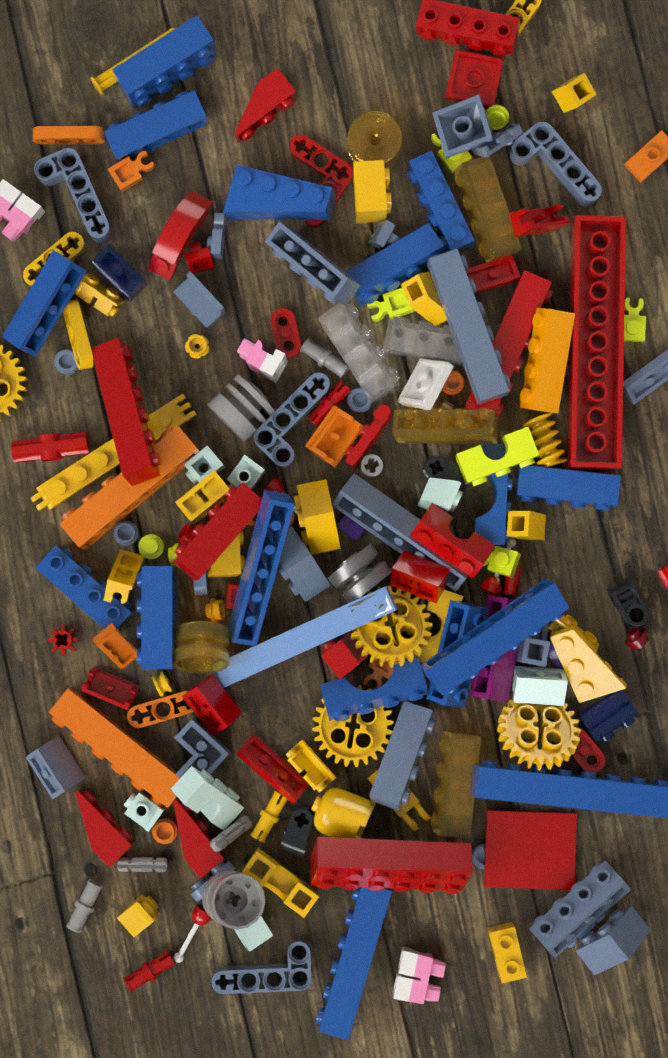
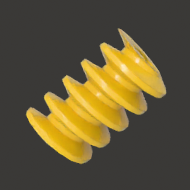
M553 413L535 417L523 425L524 428L529 427V429H532L530 432L538 448V457L541 458L535 464L537 467L548 468L568 461V459L559 458L565 450L556 448V446L562 443V440L553 439L559 431L550 430V427L556 422L547 420V418Z

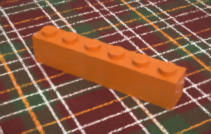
M67 688L49 711L53 716L51 720L61 728H64V726L69 728L73 732L71 736L79 743L83 744L86 742L92 747L91 752L101 760L105 757L112 763L110 767L121 776L125 773L132 779L130 783L141 792L145 789L152 795L150 799L161 808L165 805L168 808L177 797L171 790L180 779L175 775L177 772L73 688Z

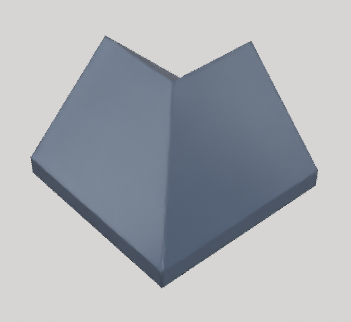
M480 95L432 113L446 159L494 141L493 128Z

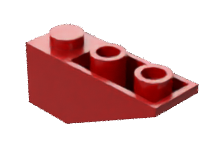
M278 68L257 83L234 133L237 143L242 140H249L255 135V130L262 124L267 126L275 119V114L281 110L286 111L294 105L296 91Z
M80 789L75 794L91 848L111 867L134 844L131 840L133 835L124 826L120 828L114 822L115 817L108 809L104 808L102 810L96 804L98 800L89 790L84 792L83 789Z
M177 797L173 804L184 859L201 879L225 859L223 852L226 849L224 848L219 852L213 851V848L210 846L212 838L207 833L210 829L202 819L197 821L192 815L193 810L184 805Z

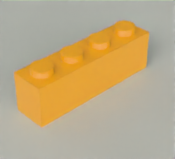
M536 308L532 321V338L528 344V362L524 369V385L520 393V408L558 414L575 313Z

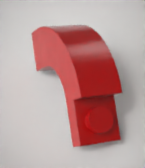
M190 191L169 218L152 252L154 255L148 267L149 270L168 281L173 278L188 243L196 231L205 223L213 205L212 201L194 191Z

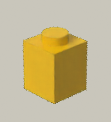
M585 73L569 79L552 91L563 113L581 106L597 95Z
M508 511L507 536L520 540H545L546 515L532 511Z

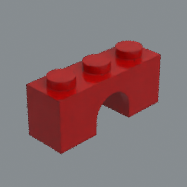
M432 503L410 536L471 578H474L487 561L495 545L476 532H473L469 539L457 538L449 528V523L453 517Z

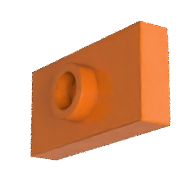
M661 130L624 164L640 183L668 159V136Z
M113 623L92 639L121 670L137 658V648Z

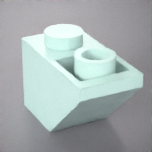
M430 477L418 506L427 510L433 503L446 513L449 511L454 512L463 493L459 491L461 482Z

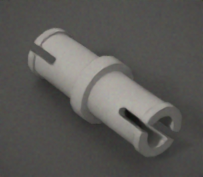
M310 338L304 342L300 349V352L305 353L318 362L319 367L327 368L341 379L350 368L349 364L332 354L333 351L330 349L325 350Z
M91 879L87 881L80 899H77L74 904L76 908L66 925L68 929L77 933L82 931L89 913H93L95 909L93 905L100 890L103 888L102 884Z

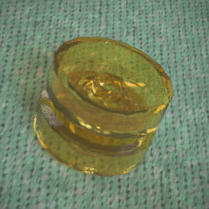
M370 111L354 119L348 130L347 151L351 162L384 160V168L390 169L393 167L400 156L402 143L400 126L393 117L385 112ZM372 141H376L378 145H372L370 143Z
M193 621L178 625L174 629V644L177 646L173 651V664L175 668L190 673H214L225 670L230 666V653L226 649L230 644V630L225 625L216 622Z

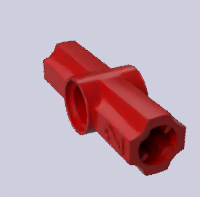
M87 432L64 435L51 433L39 435L38 438L11 441V452L14 463L37 460L42 462L57 461L67 456L90 454V443Z

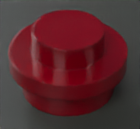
M638 627L631 629L626 634L625 645L631 647L632 650L643 647L649 641L647 630L645 628L639 629Z

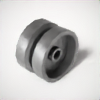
M371 543L359 553L355 552L339 565L340 568L328 577L335 588H341L348 581H351L346 586L347 589L342 595L348 603L362 597L392 572V569L385 561L379 562L374 567L368 566L379 554Z

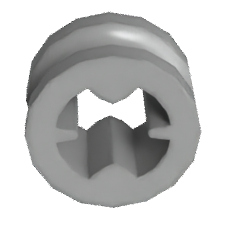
M374 454L365 456L361 461V471L369 478L378 476L383 469L381 458ZM369 459H373L374 463L377 461L379 464L375 468L374 473H370V469L366 471L364 467L368 464Z

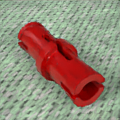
M339 380L332 391L321 399L322 402L307 419L318 428L334 405L338 407L351 390Z
M165 951L149 963L147 961L144 962L141 968L124 977V982H127L125 983L126 986L133 992L146 982L156 980L157 975L174 966L175 962L170 953Z

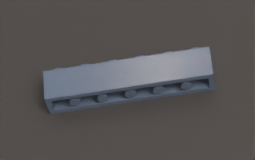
M458 249L429 258L427 266L477 405L506 396L511 383L507 373H502L500 367L502 358L499 350H494L491 342L494 340L492 330L489 325L485 326L483 305L481 302L477 303L474 293H477L475 283L472 278L468 279L465 271L468 269L465 256H460Z
M355 473L332 503L333 507L400 554L403 551H407L450 568V573L445 582H447L446 586L454 592L458 590L468 577L460 569L410 536L420 521L419 518Z

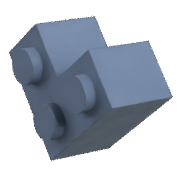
M292 526L289 527L279 561L281 566L278 567V570L285 581L290 578L291 581L287 584L294 595L300 594L306 602L331 585Z
M192 718L175 736V739L193 755L175 775L181 778L191 766L200 772L204 769L211 774L230 754V751L195 718Z
M632 906L624 910L618 908L609 915L610 921L601 926L597 932L589 931L580 939L582 943L576 952L594 975L629 960L651 931Z

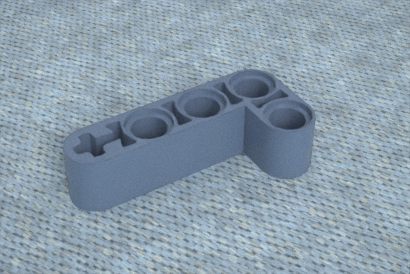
M538 122L515 140L510 151V159L515 165H526L539 155L581 206L590 207L597 202L602 192L600 183L549 123ZM543 132L546 134L547 139L544 141L538 140L535 133ZM516 148H525L528 151V155H518ZM557 150L562 153L563 158L560 160L554 159L551 152ZM573 169L577 171L579 177L572 179L568 176L567 171ZM582 180L585 181L584 184H581L580 187H577ZM585 191H593L592 195L586 196L584 194Z
M65 148L38 160L34 166V172L40 182L45 186H53L66 181L85 227L93 241L101 244L109 241L112 237V228L79 154L72 148ZM68 158H75L76 162L73 166H64ZM45 168H53L50 176L43 177L41 175ZM77 181H86L84 188L79 190L74 188V184ZM92 202L96 204L92 212L84 211L87 203ZM98 220L103 233L98 234L93 221Z
M318 372L311 375L254 434L257 447L279 468H288L295 460L294 450L283 438L330 390V381L325 374ZM314 381L318 383L323 381L324 389H316L313 392L315 399L312 400L309 393L314 389ZM298 397H304L307 399L308 405L304 409H298L294 406V401ZM280 415H287L291 420L288 426L280 427L276 423L277 418ZM264 432H268L273 436L271 443L267 445L259 442V436ZM280 450H287L291 454L287 462L282 463L277 460L276 456Z
M302 937L291 940L287 953L288 963L221 966L213 974L212 987L220 994L305 990L311 984L312 979L310 943ZM302 945L306 949L305 955L301 957L294 955L292 952L293 947ZM303 971L306 973L307 979L304 982H297L293 978L294 973ZM272 972H277L281 975L282 979L279 983H272L268 980V975ZM238 973V974H239V975H238V979H237V984H238V985H234V984H235V979H234V977H235V974ZM246 973H251L256 977V982L246 984L242 976ZM221 975H225V978L228 979L227 985H222V981L219 980Z

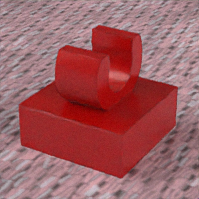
M199 241L191 243L192 252L184 253L189 271L195 274L214 269L209 247L201 249Z

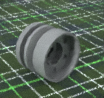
M237 374L233 380L240 388L237 390L228 383L226 387L232 396L228 399L218 393L207 405L245 442L256 431L250 420L254 417L264 423L266 419L259 411L262 409L269 416L275 411L267 397L252 382L243 379Z
M233 870L220 871L213 875L204 886L202 901L206 913L214 921L227 928L236 930L248 928L257 922L263 913L265 906L264 891L259 882L249 875ZM229 893L235 895V897L231 898L232 903L226 901L229 898Z

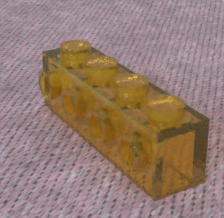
M490 156L462 162L454 170L455 181L461 188L465 209L469 211L473 232L477 234L481 255L485 257L486 263L509 255L514 256L522 248L518 237H515L509 210Z
M406 408L394 410L392 434L398 443L498 444L499 419L495 410L487 408L478 410L462 408L453 410L437 408L416 410Z
M444 731V737L440 740L442 755L441 762L437 765L439 782L438 788L434 791L436 808L435 813L431 817L433 832L440 836L470 838L474 796L470 795L473 767L474 764L479 762L481 736Z

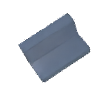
M191 272L187 274V279L173 291L207 329L226 313L224 307Z
M59 736L25 757L52 800L85 779V775Z

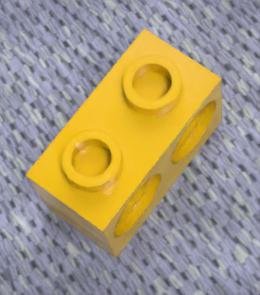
M214 470L175 503L194 525L204 518L217 503L221 504L226 500L224 495L230 488Z
M509 922L488 927L501 983L527 978L514 924Z

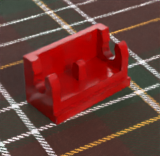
M563 205L520 209L510 212L509 216L515 237L554 232L569 224L568 216L561 218L557 216L558 210H561Z
M403 551L392 568L390 586L437 604L446 588L447 582L445 580L450 573V568Z
M93 666V669H90L88 672L89 676L83 684L81 691L125 710L131 709L140 685Z
M212 673L182 695L212 736L227 728L242 714L241 710Z

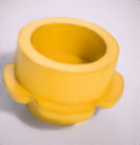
M193 334L185 343V350L187 353H190L192 358L199 359L209 352V341L203 335ZM196 344H199V345H200V347H199L198 349L195 348V345H196Z
M211 598L210 603L206 604V616L208 619L211 618L213 623L225 618L223 600Z

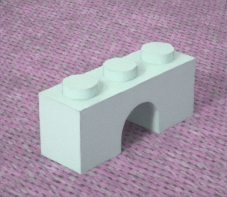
M191 766L171 788L184 805L196 813L201 811L211 823L223 831L244 809L238 802L240 796L230 787L227 788L219 779H214L204 769L200 772Z

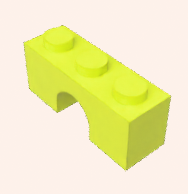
M529 427L507 434L502 438L506 450L502 459H489L484 454L481 445L456 454L455 458L465 484L472 482L474 487L487 482L486 477L496 473V476L500 477L510 473V468L518 464L520 468L534 464V458L538 457L539 453Z

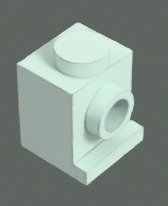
M208 446L184 464L188 469L185 474L194 485L197 482H201L214 470L216 473H219L226 468ZM203 464L208 465V471L205 473L200 472V466Z
M244 455L227 478V481L231 483L228 487L231 488L233 485L238 487L244 483L252 490L264 475L265 469ZM241 473H248L249 479L241 481L239 478Z
M141 791L137 796L132 793L124 804L128 808L124 814L148 832L166 809L156 805L148 795ZM139 806L146 808L145 815H140L137 812Z

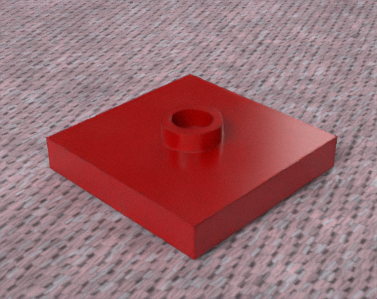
M455 49L445 99L461 102L480 95L485 108L494 105L504 59Z

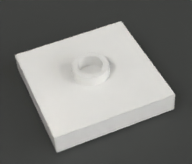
M420 358L397 402L407 407L431 410L454 366L445 361Z

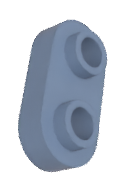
M221 861L210 870L213 873L206 880L202 877L191 886L193 892L190 895L196 902L200 901L204 886L213 875L225 870L234 871L235 867L229 861L225 864Z

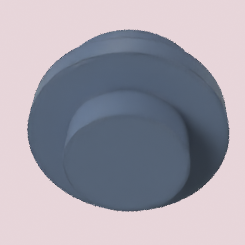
M121 521L115 526L113 536L120 545L129 546L136 542L139 531L134 523Z

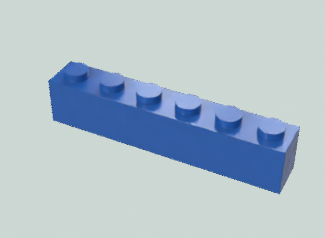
M264 490L227 628L233 643L257 646L295 506L289 494Z
M544 579L420 666L437 692L443 696L451 694L459 688V684L478 676L482 668L497 663L505 652L515 650L521 646L522 641L528 636L540 633L544 625L550 621L553 622L560 619L564 615L563 612L569 609V606L556 584Z
M359 887L353 891L352 899L356 900L353 910L348 909L344 923L348 924L346 934L341 933L337 946L338 949H341L339 959L334 958L330 973L334 974L331 984L327 983L325 986L323 998L327 1000L324 1009L319 1008L315 1023L319 1024V1032L349 1040L392 889L384 888L381 891H371L369 888Z

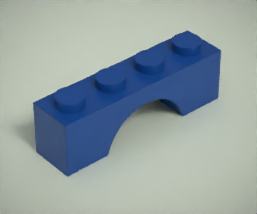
M479 443L477 445H481L484 454L489 459L499 460L505 455L504 444ZM495 473L487 476L494 487L495 497L493 505L485 515L473 520V532H476L495 546H504L505 541H509L506 516H508V511H511V501H507V491L512 490V476L506 474L497 477Z
M415 658L412 663L405 661L403 666H400L399 663L394 664L390 679L382 687L375 690L357 689L345 678L320 684L329 721H343L348 719L349 715L357 713L364 715L373 712L375 708L382 706L390 708L404 700L416 701L423 698L427 694V684L419 658Z

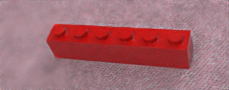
M526 270L521 275L492 342L494 350L498 349L502 358V364H500L502 373H507L509 380L513 371L518 373L524 359L520 355L523 348L528 350V344L532 338L530 332L533 327L532 321L536 308H541L543 303L548 304L553 290L549 289L551 281ZM510 380L511 387L508 388V389H509V392H510V390H511V388H512V386H513V383H514V381H511V380ZM471 391L463 411L491 422L493 417L499 418L504 404L500 403L501 397L477 405L473 391Z
M119 338L91 348L123 477L132 486L160 476L158 465H161V460L157 451L153 448L155 437L151 429H148L147 422L150 421L147 410L142 406L141 401L144 400V395L136 383L139 376L136 368L131 364L133 353L129 345H124Z

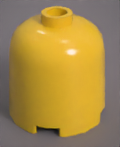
M331 788L325 792L322 798L317 796L311 810L315 812L314 826L319 832L328 837L360 839L376 803L344 789Z

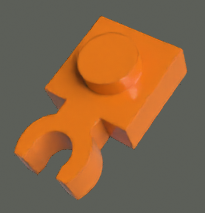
M146 151L140 152L133 162L128 156L108 168L110 175L121 192L143 180L140 175L142 171L150 172L155 168L153 162L148 165L142 164V160L148 157Z
M378 658L370 663L368 667L373 669L374 672L364 679L363 684L369 686L371 681L375 679L377 681L375 689L382 687L385 684L384 678L390 679L393 672L389 661H385L382 667L379 664L380 659Z

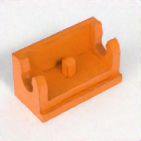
M334 405L305 447L323 461L336 467L364 426L355 421L351 415Z

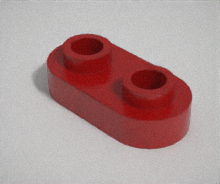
M277 309L273 312L270 319L276 349L285 353L287 359L296 357L301 349L295 316L288 309ZM285 318L288 324L280 326L278 324L279 320ZM288 342L294 345L290 351L284 348V345Z
M581 729L579 734L580 741L578 746H576L574 755H571L584 771L598 773L605 765V756L590 736ZM590 755L595 757V762L592 765L587 763V758Z

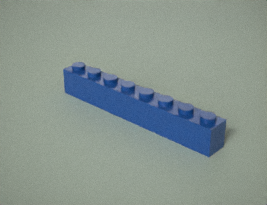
M482 760V765L474 764L470 795L475 798L668 818V781L655 779L653 784L645 783V778L630 777V781L621 780V776L606 774L605 778L596 777L597 773L581 771V776L572 775V770L557 769L556 773L547 772L546 767L538 770L537 766H532L531 770L522 769V765L507 763V767H497V762Z

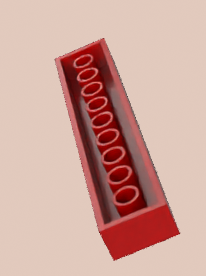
M576 215L572 221L570 313H575L569 347L567 469L617 471L622 468L626 217Z

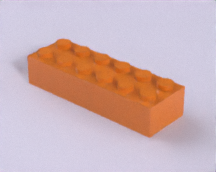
M179 426L167 428L160 435L162 439L155 445L153 444V448L157 451L161 460V465H158L160 476L132 486L123 477L122 472L116 477L112 475L101 484L103 488L96 494L91 492L83 498L82 506L77 510L72 508L62 516L64 521L60 523V526L79 548L87 550L185 468L184 464L200 452Z

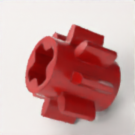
M62 624L60 631L54 628L51 629L54 635L53 638H49L47 641L53 642L52 652L61 649L62 656H65L67 649L76 651L73 645L75 641H80V638H75L73 634L76 628L68 631L66 630V625ZM60 635H68V636H69V637L66 639L67 642H68V645H66V644L60 645V644H59L60 641H61V638L59 637Z

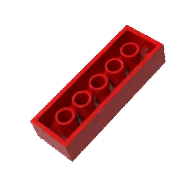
M317 837L311 854V886H318L320 889H330L336 886L343 887L346 890H356L361 887L369 888L371 891H381L387 888L394 889L397 892H406L413 889L420 890L422 893H431L439 890L445 891L447 894H456L463 891L473 874L471 843Z

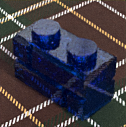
M110 245L106 246L91 262L94 268L129 302L147 286L145 279Z
M620 690L608 694L577 715V718L593 741L598 742L600 740L604 743L615 735L613 731L621 726L625 729L636 721L634 717L638 715V712L624 691Z

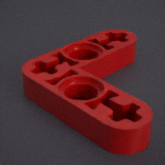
M294 136L290 141L291 155L325 178L321 185L333 188L337 196L334 204L335 207L353 179L351 166L307 136ZM304 142L305 149L309 152H312V148L316 149L311 154L310 160L306 159L308 158V153L305 151L296 152V143L300 145ZM318 155H325L329 162L324 167H318L314 163V159ZM333 162L336 163L334 168L339 172H342L343 169L346 170L347 179L344 177L340 180L337 179V172L331 169ZM325 220L304 221L310 227H319Z

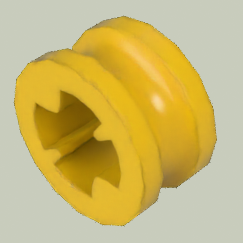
M164 671L160 672L158 677L152 676L153 683L161 697L164 696L166 691H173Z

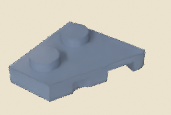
M511 123L493 132L494 141L471 149L472 153L486 158L503 146L513 144L517 137L523 134L520 124Z

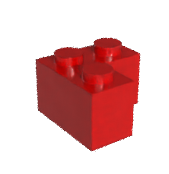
M352 630L344 633V637L336 642L333 638L322 647L324 653L321 654V657L339 679L343 678L370 655L367 654L362 657L361 654L364 648L355 649V643L358 640H351V634L355 632Z

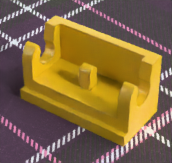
M120 549L107 580L104 601L111 602L115 592L122 595V604L127 601L129 591L132 590L136 581L137 572L140 571L143 555Z

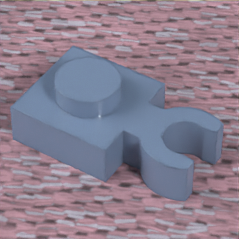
M224 213L214 214V229L212 230V236H208L207 247H209L213 259H223L227 219Z

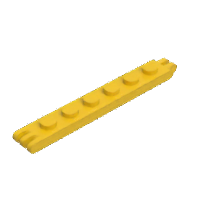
M181 394L149 415L150 421L147 422L148 429L150 428L153 432L155 442L161 439L160 435L171 426L173 428L176 426L180 427L197 415L195 411H191L187 415L184 414L186 410L192 407L189 402L181 407L178 405L186 399L184 394ZM111 439L36 488L38 493L30 498L33 503L41 498L44 500L36 506L38 511L47 506L50 510L120 466L114 439Z

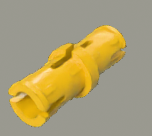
M274 791L267 807L260 812L261 818L250 834L253 838H258L263 843H265L274 823H278V816L287 801L278 791Z

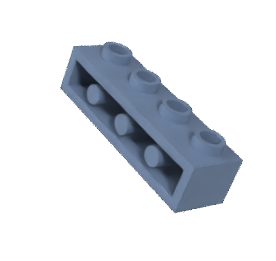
M280 221L265 240V243L274 249L272 253L282 261L286 259L290 263V269L300 276L304 274L307 277L306 282L317 290L319 288L325 292L323 296L333 304H336L338 301L347 305L361 286L293 228Z
M407 701L403 702L369 795L372 802L398 811L401 810L402 804L407 805L411 791L408 790L411 780L415 781L419 773L420 767L416 765L419 757L425 756L428 743L425 740L428 733H433L436 725V719H433V710Z
M604 861L602 864L594 866L590 874L583 881L575 883L571 888V892L564 898L556 900L551 910L545 915L537 917L533 922V926L529 929L549 953L556 958L631 889L614 869Z

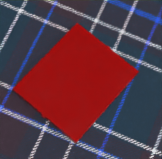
M486 810L485 846L483 848L485 851L483 887L571 890L575 884L577 813Z

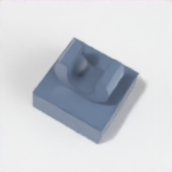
M388 220L379 221L368 244L375 248L384 247V245L390 246L400 240V237L391 233L395 224Z

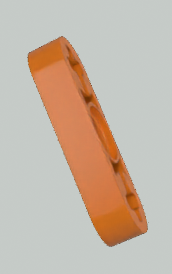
M37 126L33 128V142L43 145L105 143V129L99 126Z
M187 691L133 706L127 714L129 724L135 728H142L194 712L192 709H187V706L178 707L180 713H175V705L171 698H176V703L184 700L182 695ZM160 702H166L170 705L171 711L169 715L165 717L158 715L156 707ZM152 705L151 711L156 720L151 721V716L144 717L142 719L143 723L140 724L138 720H133L132 716L136 714V709H139L140 713L149 711L147 706Z

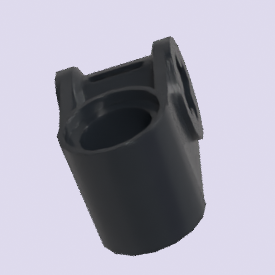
M434 456L423 464L422 471L426 478L429 479L431 477L461 482L459 491L465 492L467 484H465L457 462ZM436 462L438 463L437 468L441 469V471L433 475L429 465H433Z
M630 578L625 579V583L613 589H607L610 600L626 625L638 627L646 623L649 615L648 610ZM626 590L628 591L627 593L619 596L620 593ZM632 609H637L641 613V619L638 623L633 622L629 617Z
M300 805L293 810L279 850L300 857L304 856L314 819L313 811L308 806ZM305 813L307 820L300 824L298 823L299 818L295 816Z

